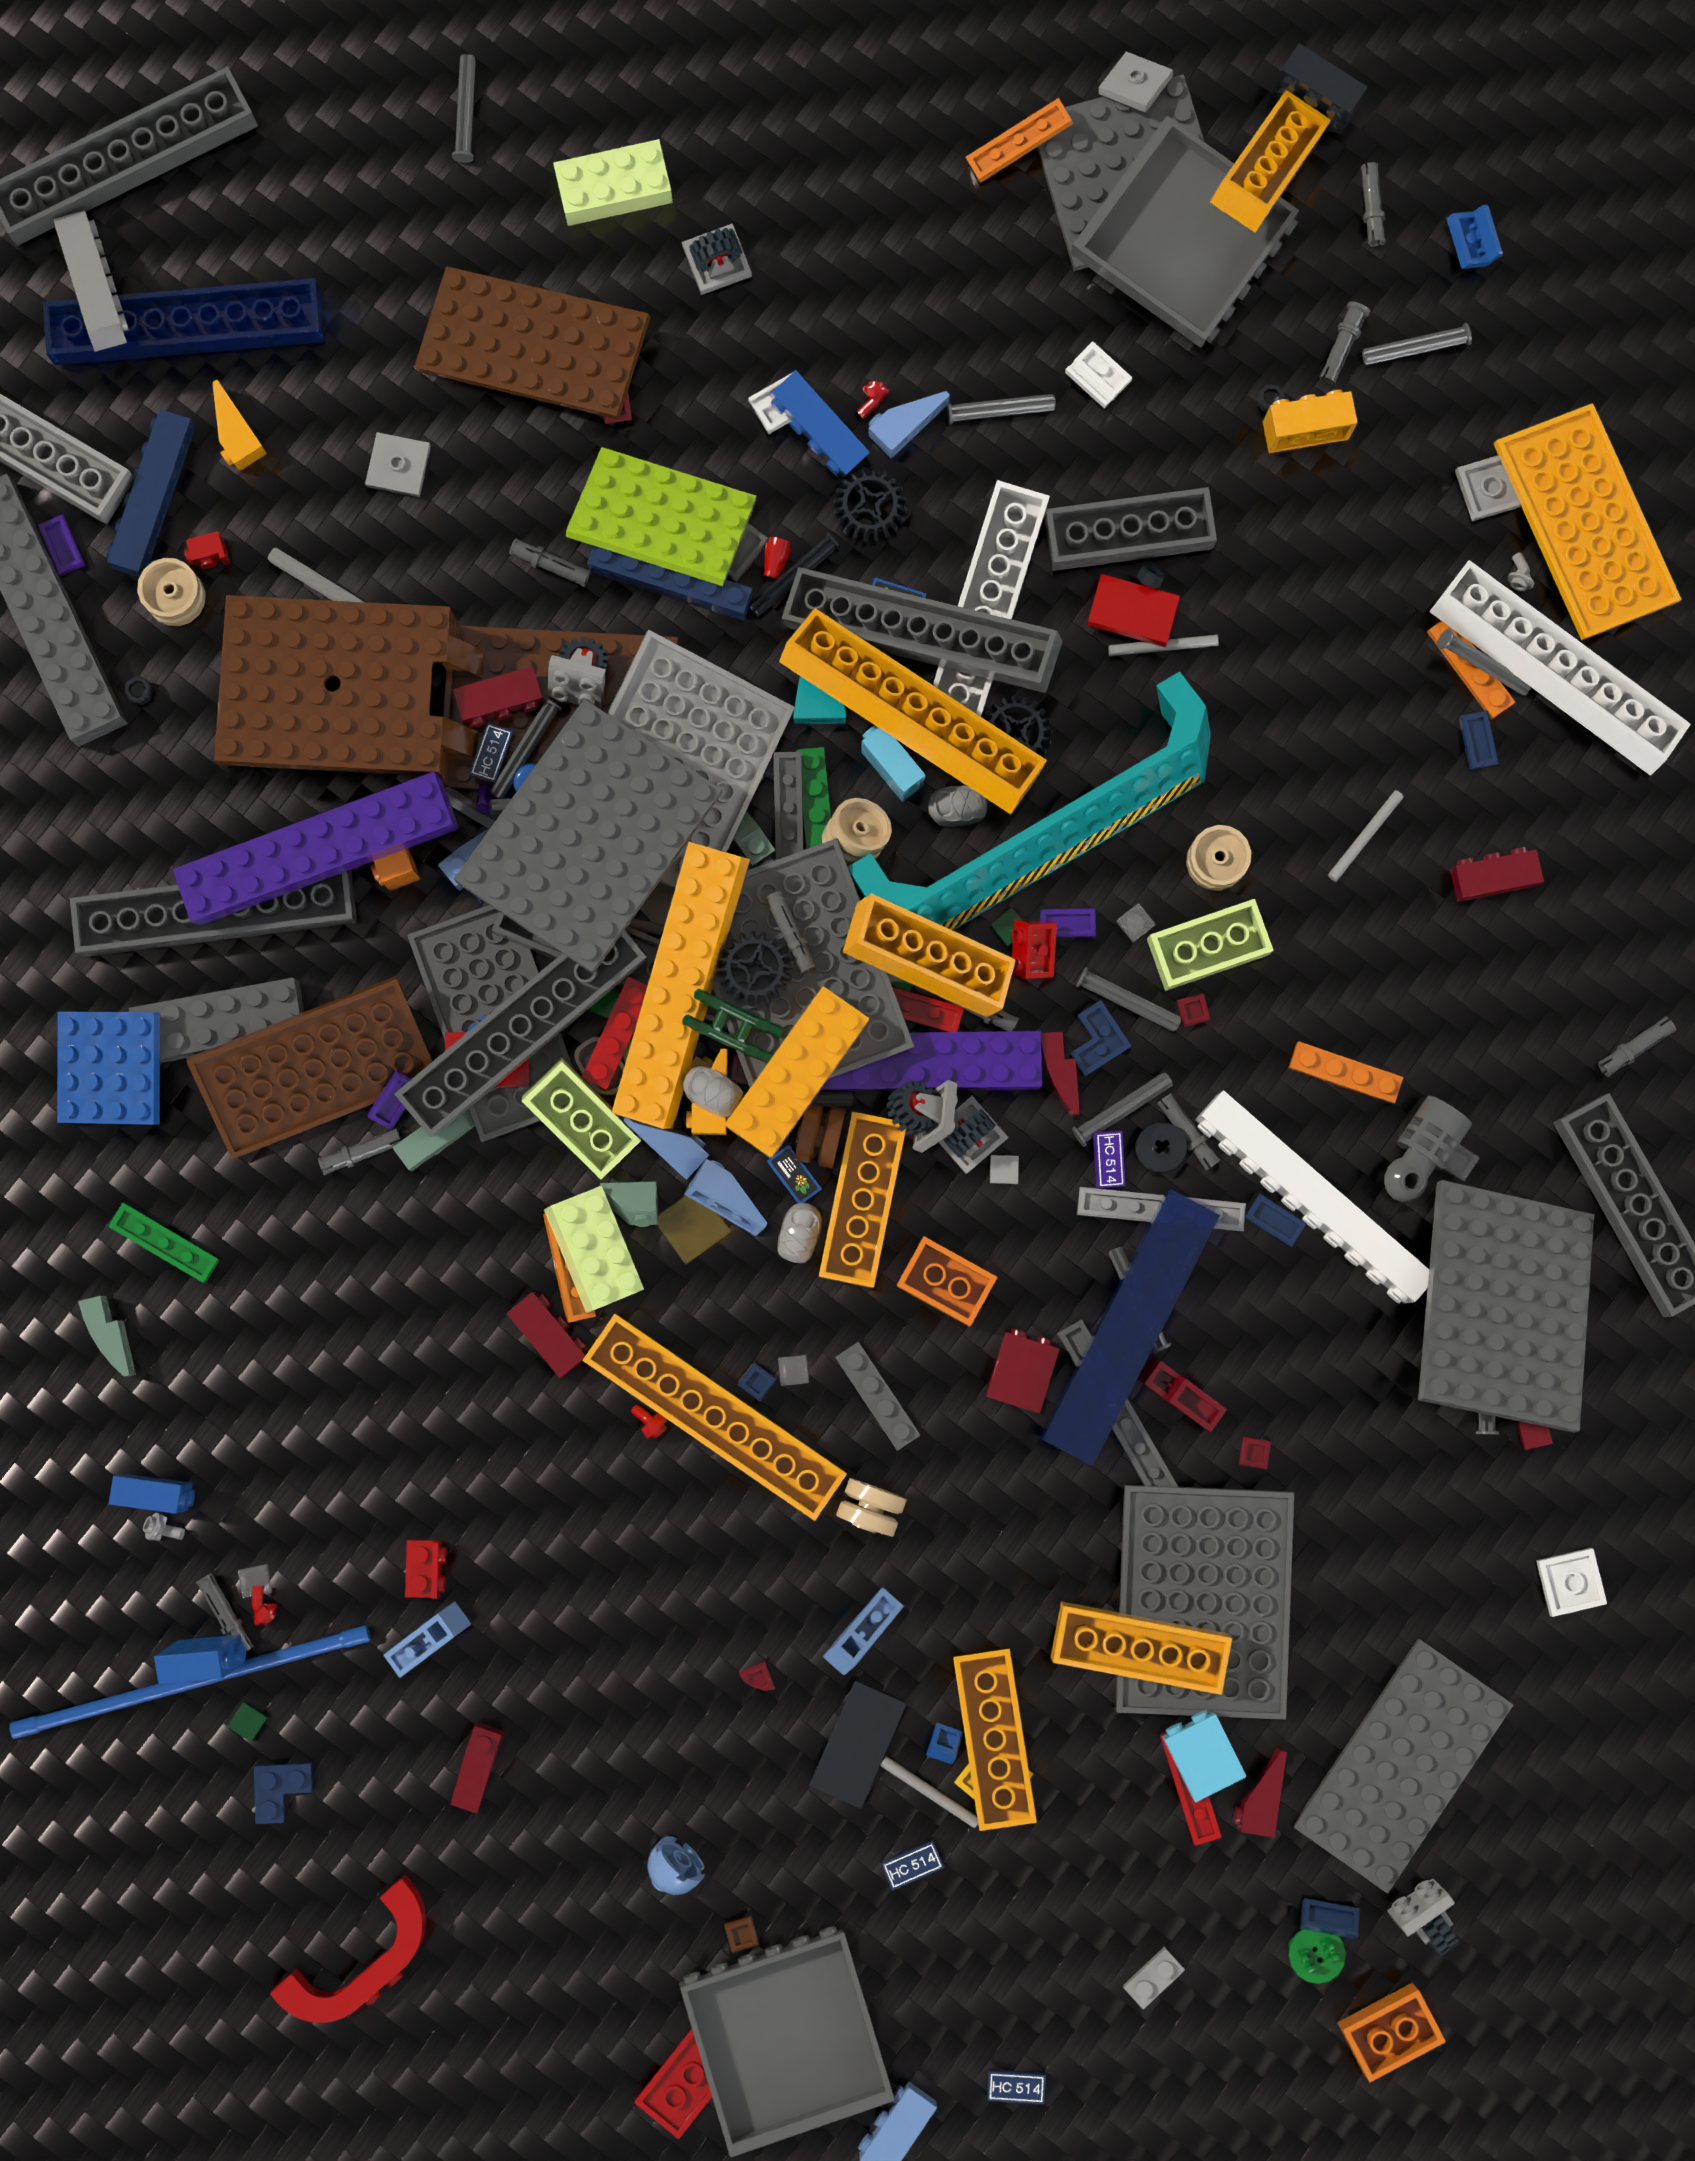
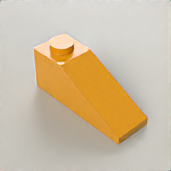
M216 380L213 382L219 442L225 449L220 453L229 466L235 464L240 472L267 453L221 384Z
M721 1049L711 1069L727 1077L728 1051L727 1049ZM694 1103L692 1104V1111H687L686 1126L687 1128H692L693 1135H726L725 1123L727 1118L714 1115Z

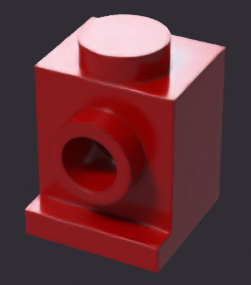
M218 531L186 540L188 549L184 551L189 566L196 565L197 568L206 569L216 566L219 561H222L224 565L230 564L224 539Z

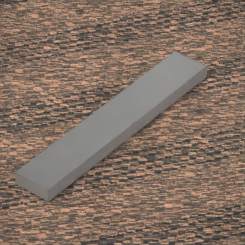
M1079 1187L1077 1215L1244 1231L1246 1203Z

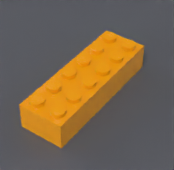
M1286 90L1227 173L1210 203L1256 233L1320 139L1331 119Z
M872 893L856 904L843 953L985 1017H989L1003 1009L1015 964V959Z
M823 986L729 1117L725 1126L772 1159L869 1022V1018Z
M852 1112L819 1272L820 1278L874 1288L906 1129L902 1132L898 1130L900 1125L898 1123L894 1125L891 1119Z
M1061 1602L1051 1659L1053 1663L1222 1695L1232 1638L1228 1633Z
M1010 1649L953 1657L979 1831L1036 1823Z

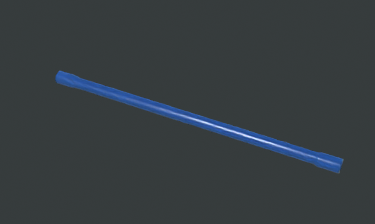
M364 1625L343 1631L337 1635L246 1659L245 1663L222 1679L155 1684L46 1715L18 1720L10 1723V1733L13 1739L39 1733L41 1730L339 1648H348L371 1641L368 1626Z

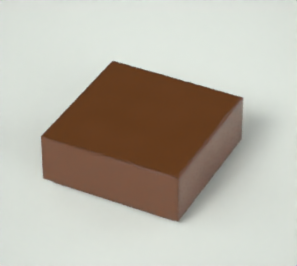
M752 1915L724 1923L732 1953L760 1944Z

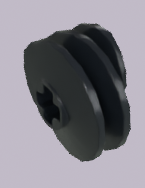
M1155 1123L1146 1127L1139 1134L1135 1145L1136 1156L1140 1163L1150 1171L1157 1173L1169 1172L1178 1167L1184 1160L1187 1152V1142L1184 1134L1177 1126L1168 1123ZM1155 1142L1159 1144L1165 1142L1167 1147L1164 1149L1167 1150V1153L1161 1152L1158 1154L1155 1151L1157 1148Z

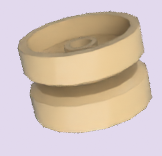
M162 558L153 561L143 570L138 579L137 592L141 603L157 621L168 626H181L192 622L200 615L205 605L206 593L201 580L186 563L178 559Z
M853 798L845 800L837 807L832 818L825 826L822 834V843L837 838L847 867L870 853L876 860L891 836V822L885 811L867 799Z
M1216 825L1206 828L1195 838L1187 852L1186 865L1191 878L1197 885L1207 890L1222 891L1231 888L1245 875L1251 863V849L1248 840L1240 831L1230 826ZM1215 854L1217 857L1221 855L1223 857V861H1217L1215 858Z
M849 1478L845 1492L848 1496L859 1500V1504L841 1501L836 1516L852 1522V1525L873 1533L879 1532L893 1537L898 1522L896 1519L883 1514L884 1510L895 1514L902 1513L907 1499L865 1482Z

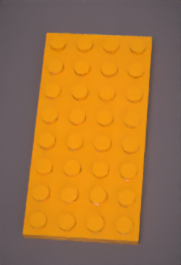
M1593 403L1498 439L1494 443L1581 640L1608 631L1682 600Z

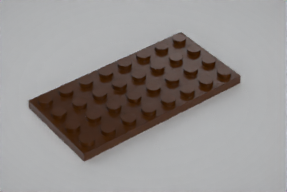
M446 266L414 368L419 372L619 419L650 316L648 313Z
M395 976L187 1058L186 1062L231 1159H235L374 1104L396 1069L414 1078L432 1063L433 1059L399 980Z

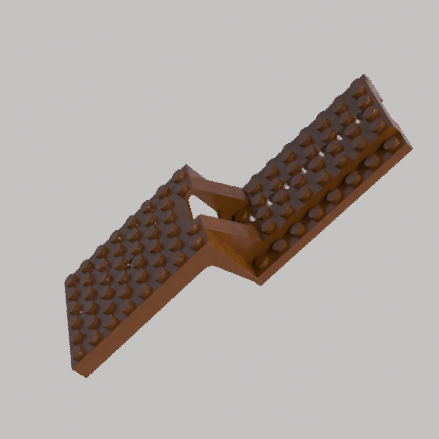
M226 595L214 761L218 765L419 776L435 772L442 778L445 788L450 786L456 790L478 791L480 784L493 787V783L469 775L487 722L514 732L500 772L501 774L536 716L519 710L513 712L512 716L507 719L496 720L495 717L485 720L486 723L482 726L470 728L469 725H463L453 689L533 666L542 698H547L558 706L560 704H567L571 707V712L567 717L561 718L555 714L525 765L528 763L537 764L579 707V705L574 703L561 702L547 697L548 668L551 656L559 657L561 647L564 648V644L567 641L571 644L573 638H576L578 642H581V637H586V642H589L590 638L595 639V645L599 642L603 644V649L606 648L609 661L607 677L605 676L604 702L601 710L607 714L645 635L459 626L451 608L446 606ZM662 636L678 645V637ZM435 662L442 663L446 670L443 717L430 716L432 669ZM329 679H340L341 685L337 691L330 692L326 689V683ZM513 783L509 791L516 793Z

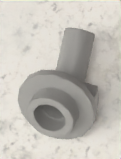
M1516 553L1512 559L1518 570L1510 573L1507 579L1511 586L1518 591L1532 589L1534 581L1530 576L1529 565L1522 553Z
M157 1512L149 1516L143 1526L146 1539L160 1541L162 1535L182 1540L185 1535V1529L166 1525L167 1517Z

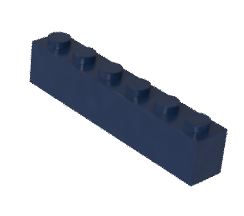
M159 409L157 417L154 416L150 423L151 435L148 442H145L142 446L140 467H136L132 477L134 484L131 493L128 492L126 494L123 516L117 520L115 525L116 537L114 543L108 546L106 552L107 563L113 569L140 577L143 570L149 565L196 429L190 418Z
M594 545L587 562L591 573L744 622L749 610V603H751L753 598L751 587L726 579L724 585L720 586Z

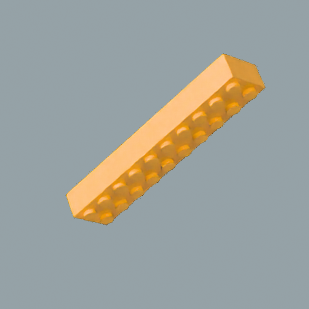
M814 608L785 645L779 660L781 664L1009 814H1012L1028 792L1047 761L816 608Z
M688 843L612 1113L662 1129L673 1128L684 1091L683 1082L690 1070L700 1033L685 1026L682 1020L685 1015L689 1014L704 1022L708 1006L695 999L694 992L700 988L712 994L717 976V968L720 966L718 957L723 955L722 948L726 945L750 859L700 844Z
M617 1314L613 1315L583 1359L588 1365L814 1521L847 1474L844 1470Z

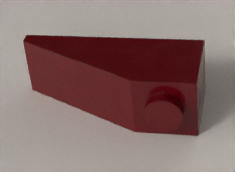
M480 1722L474 1726L450 1805L478 1813L505 1731Z
M1277 1748L1241 1799L1240 1807L1236 1806L1234 1824H1237L1240 1832L1275 1838L1287 1755L1283 1748Z

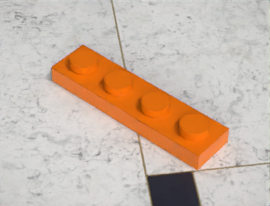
M1058 98L966 156V159L981 183L1065 130L1073 122Z
M1441 621L1429 629L1427 633L1437 645L1440 635L1446 629L1452 628ZM1452 629L1455 636L1475 648L1470 641ZM1447 648L1440 649L1484 711H1488L1490 719H1493L1515 703L1500 681Z
M1299 1041L1296 1043L1288 1068L1391 1104L1396 1102L1403 1077Z
M546 1213L543 1214L567 1323L596 1317L595 1310L588 1313L585 1312Z

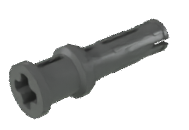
M1348 302L1346 308L1348 311L1346 316L1337 327L1339 333L1337 340L1319 377L1324 383L1330 384L1331 381V385L1336 384L1353 341L1361 335L1360 328L1362 323L1371 312L1363 304L1357 302Z

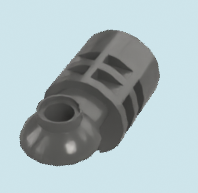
M1427 1096L1413 1116L1410 1124L1407 1125L1405 1131L1396 1142L1401 1149H1407L1403 1157L1394 1160L1387 1168L1384 1184L1388 1194L1399 1202L1417 1200L1425 1192L1428 1178L1433 1170L1442 1171L1456 1147L1471 1128V1121L1444 1101L1433 1096ZM1408 1174H1411L1412 1183L1407 1187L1405 1178Z

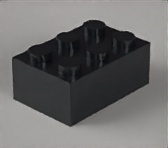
M1299 43L1281 69L1274 93L1280 99L1286 90L1331 119L1326 129L1341 135L1357 112L1367 86Z

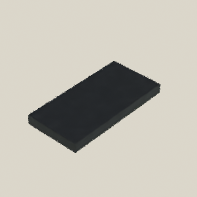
M855 1680L809 1786L861 1809L907 1703Z

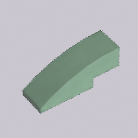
M470 1109L465 1111L437 1136L429 1137L424 1129L420 1127L392 1148L408 1170L413 1171L475 1126Z
M97 1296L78 1301L88 1331L102 1354L123 1376L136 1375L124 1321L117 1320L112 1322L107 1296Z

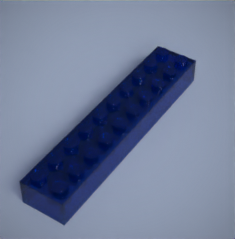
M315 278L118 295L123 310L118 312V315L124 314L129 329L123 331L127 343L99 351H94L78 299L43 302L46 355L54 365L325 342L321 289Z
M1171 1189L1165 1192L1040 1440L1090 1466L1094 1465L1220 1217L1219 1214Z

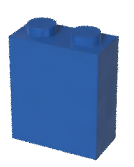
M131 1474L113 1476L109 1505L177 1514L189 1510V1506H193L195 1490H192L193 1483Z
M241 1635L176 1641L154 1656L158 1684L224 1678L245 1663L246 1648L242 1644Z

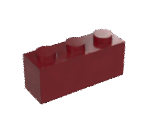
M533 666L453 689L463 725H469L470 728L482 726L486 723L485 720L495 717L496 720L507 719L512 716V712L519 710L531 712L538 709L540 704H543V698Z
M1527 847L1511 850V855L1502 857L1500 852L1484 856L1485 860L1474 862V858L1457 861L1458 865L1450 870L1457 902L1535 887L1544 882L1537 849L1528 851Z
M531 1292L507 1312V1315L557 1376L563 1378L583 1361L586 1356L584 1351L588 1348L578 1336L573 1339L567 1332L570 1326L560 1314L557 1317L553 1315L549 1310L552 1304L543 1293L537 1295L535 1292Z

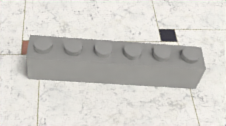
M85 210L53 219L94 351L127 343L123 331L129 329L124 314L118 315V312L123 310L118 295L112 296V293L117 291L112 276L106 277V274L111 272L106 257L100 258L105 253L100 238L94 239V237L99 236L94 220L88 221Z

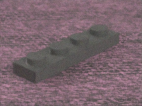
M774 752L776 860L803 851L801 752Z
M859 1342L835 1357L897 1451L920 1436Z

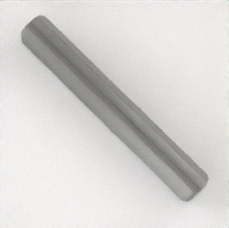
M273 548L270 552L268 560L329 599L333 601L363 602L278 548Z

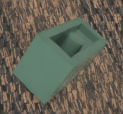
M746 811L734 835L733 842L743 857L750 859L749 865L753 869L775 857L776 852L761 828Z
M656 1182L600 1183L611 1210L629 1225L647 1227L658 1224Z

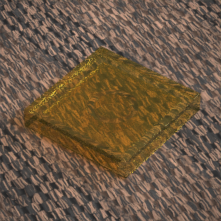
M688 1196L683 1197L658 1215V1227L685 1264H688L731 1232L717 1213Z

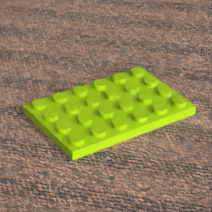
M601 447L567 527L566 537L723 586L754 508L756 496Z

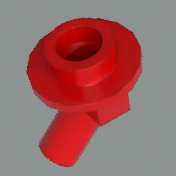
M870 381L869 386H863V391L869 400L857 410L862 418H866L880 402H883L884 397L890 393V390L885 388V383Z
M639 1404L633 1406L631 1413L645 1424L640 1430L647 1439L651 1436L656 1439L666 1430L665 1422L667 1419L659 1413L652 1416Z
M264 1585L252 1586V1608L254 1610L255 1625L260 1623L266 1625L277 1614L274 1611L277 1607L275 1603H263Z

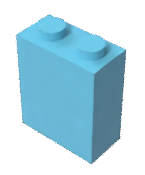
M876 726L871 727L863 734L864 740H862L861 752L902 802L924 786L925 774L894 737Z
M1207 1710L1191 1717L1193 1721L1183 1726L1181 1723L1172 1725L1166 1729L1167 1734L1162 1736L1195 1802L1246 1777L1216 1714L1213 1711L1208 1713Z

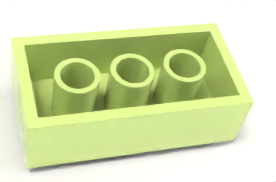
M659 139L553 163L568 226L673 203Z
M1255 899L1159 931L1147 938L1165 991L1268 956L1274 951Z
M562 1057L522 1095V1102L600 1179L641 1141L640 1136L622 1121L623 1118L620 1115L612 1113L613 1108Z
M602 1186L544 1209L586 1313L644 1290Z

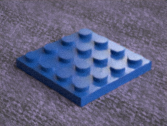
M58 1012L57 1123L160 1124V1012Z

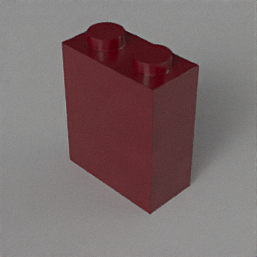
M1012 1329L1011 1334L1004 1332L985 1397L1040 1413L1059 1348L1053 1347L1054 1341L1039 1337L1037 1342L1027 1339L1028 1333Z

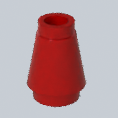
M770 537L769 542L765 543L764 576L774 579L780 577L792 550L790 549L791 542Z

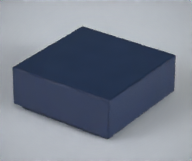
M754 1363L738 1386L760 1402L777 1379Z

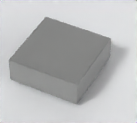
M991 1155L990 1183L1018 1184L1019 1156Z

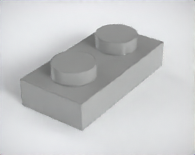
M1163 1947L1123 1987L1144 2009L1184 1971V1968Z

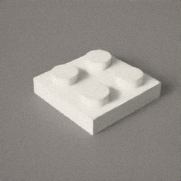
M1593 1548L1536 1561L1550 1616L1554 1617L1607 1604Z

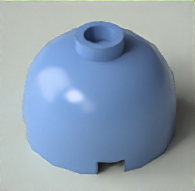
M666 1836L657 1843L650 1853L647 1865L653 1886L657 1890L672 1895H682L693 1889L704 1878L705 1874H701L704 1865L698 1854L685 1843L682 1848L679 1844L674 1843L677 1838Z

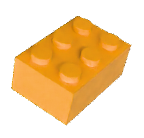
M1334 390L1328 392L1327 396L1316 397V395L1311 394L1301 397L1298 401L1289 402L1288 399L1275 401L1273 405H1270L1263 420L1268 452L1274 453L1348 440L1357 425L1352 392L1343 393V390Z

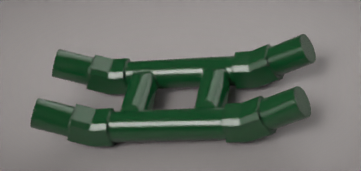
M698 988L694 992V998L718 1010L712 1025H709L687 1014L683 1017L682 1023L702 1035L768 1064L773 1054L747 1043L746 1040L752 1027L777 1038H781L785 1028L755 1016ZM728 1015L742 1021L736 1037L722 1031Z

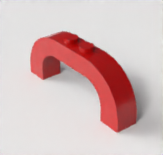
M406 1874L380 1897L395 1917L397 1923V1937L393 1946L346 1987L334 1992H325L314 1988L296 1969L270 1993L285 2011L294 2017L308 2022L325 2023L339 2020L353 2013L364 2003L367 2006L371 2005L381 1995L378 1990L386 1983L391 1987L403 1976L400 1971L411 1961L419 1949L426 1927V1913L423 1900L419 1891Z

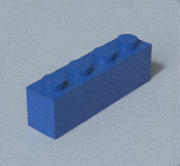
M796 370L770 394L772 399L770 403L779 414L784 412L790 418L789 425L799 435L803 433L809 439L808 446L815 454L819 455L821 453L828 460L826 465L834 475L840 474L844 477L870 453Z

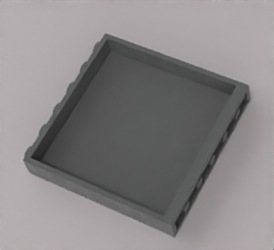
M1166 116L1073 243L1070 254L1202 348L1206 341L1211 343L1220 331L1217 328L1220 321L1223 319L1227 322L1236 308L1232 305L1236 299L1243 300L1252 287L1248 284L1254 276L1258 279L1267 266L1264 261L1268 255L1274 257L1283 244L1279 240L1284 233L1289 236L1296 227L1298 221L1295 220V217L1299 210L1280 197L1255 233L1211 204L1212 197L1234 163L1173 119Z
M835 1926L825 1928L819 1931V1936L810 1939L808 1935L798 1937L792 1940V1945L783 1948L781 1944L771 1946L765 1949L766 1954L757 1957L754 1954H748L738 1958L739 1963L730 1966L727 1963L711 1967V1972L700 1975V1972L688 1974L683 1977L684 1981L679 1983L730 2157L895 2101L847 1940L841 1928L837 1930Z

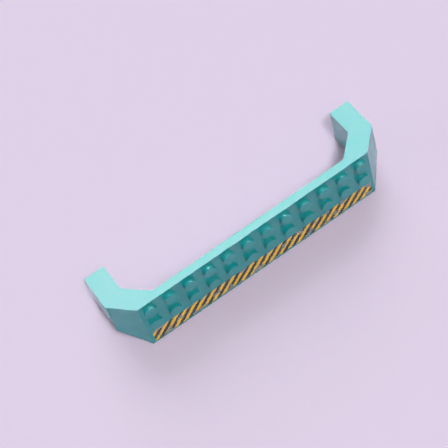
M1181 672L1176 673L1156 685L1161 713L1172 727L1168 745L929 887L890 882L870 853L847 867L857 894L862 900L872 893L952 931L1204 783L1211 738L1206 705Z

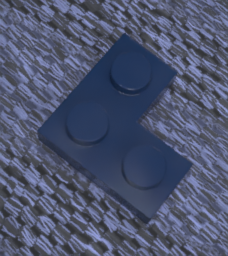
M1101 1000L1077 1016L1092 1039L1069 1055L1072 1059H1076L1077 1067L1083 1076L1086 1077L1131 1047V1044Z
M312 1762L254 1766L255 1824L284 1823L286 1821L285 1794L313 1792Z

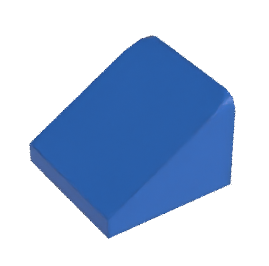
M936 1723L926 1755L953 1764L957 1757L963 1731Z

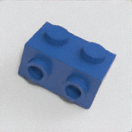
M1482 205L1474 212L1453 213L1446 218L1462 269L1485 267L1502 256V249L1488 205Z

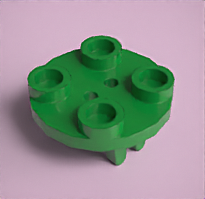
M1302 1929L1290 1940L1288 1955L1290 1964L1299 1977L1307 1982L1320 1984L1329 1982L1339 1975L1345 1963L1346 1952L1339 1936ZM1319 1957L1322 1958L1320 1962L1317 1961Z

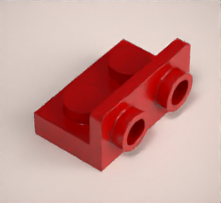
M1014 920L1011 958L1015 959L1012 974L1024 979L1054 977L1056 922Z
M407 1540L405 1597L440 1598V1593L445 1592L446 1577L441 1575V1564H446L447 1550L446 1547H442V1540Z

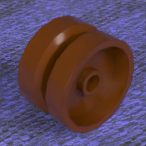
M811 1102L804 1113V1117H801L795 1161L809 1163L813 1158L816 1147L820 1148L817 1159L818 1165L833 1169L846 1109L832 1106L828 1111L825 1123L821 1122L824 1109L822 1104Z

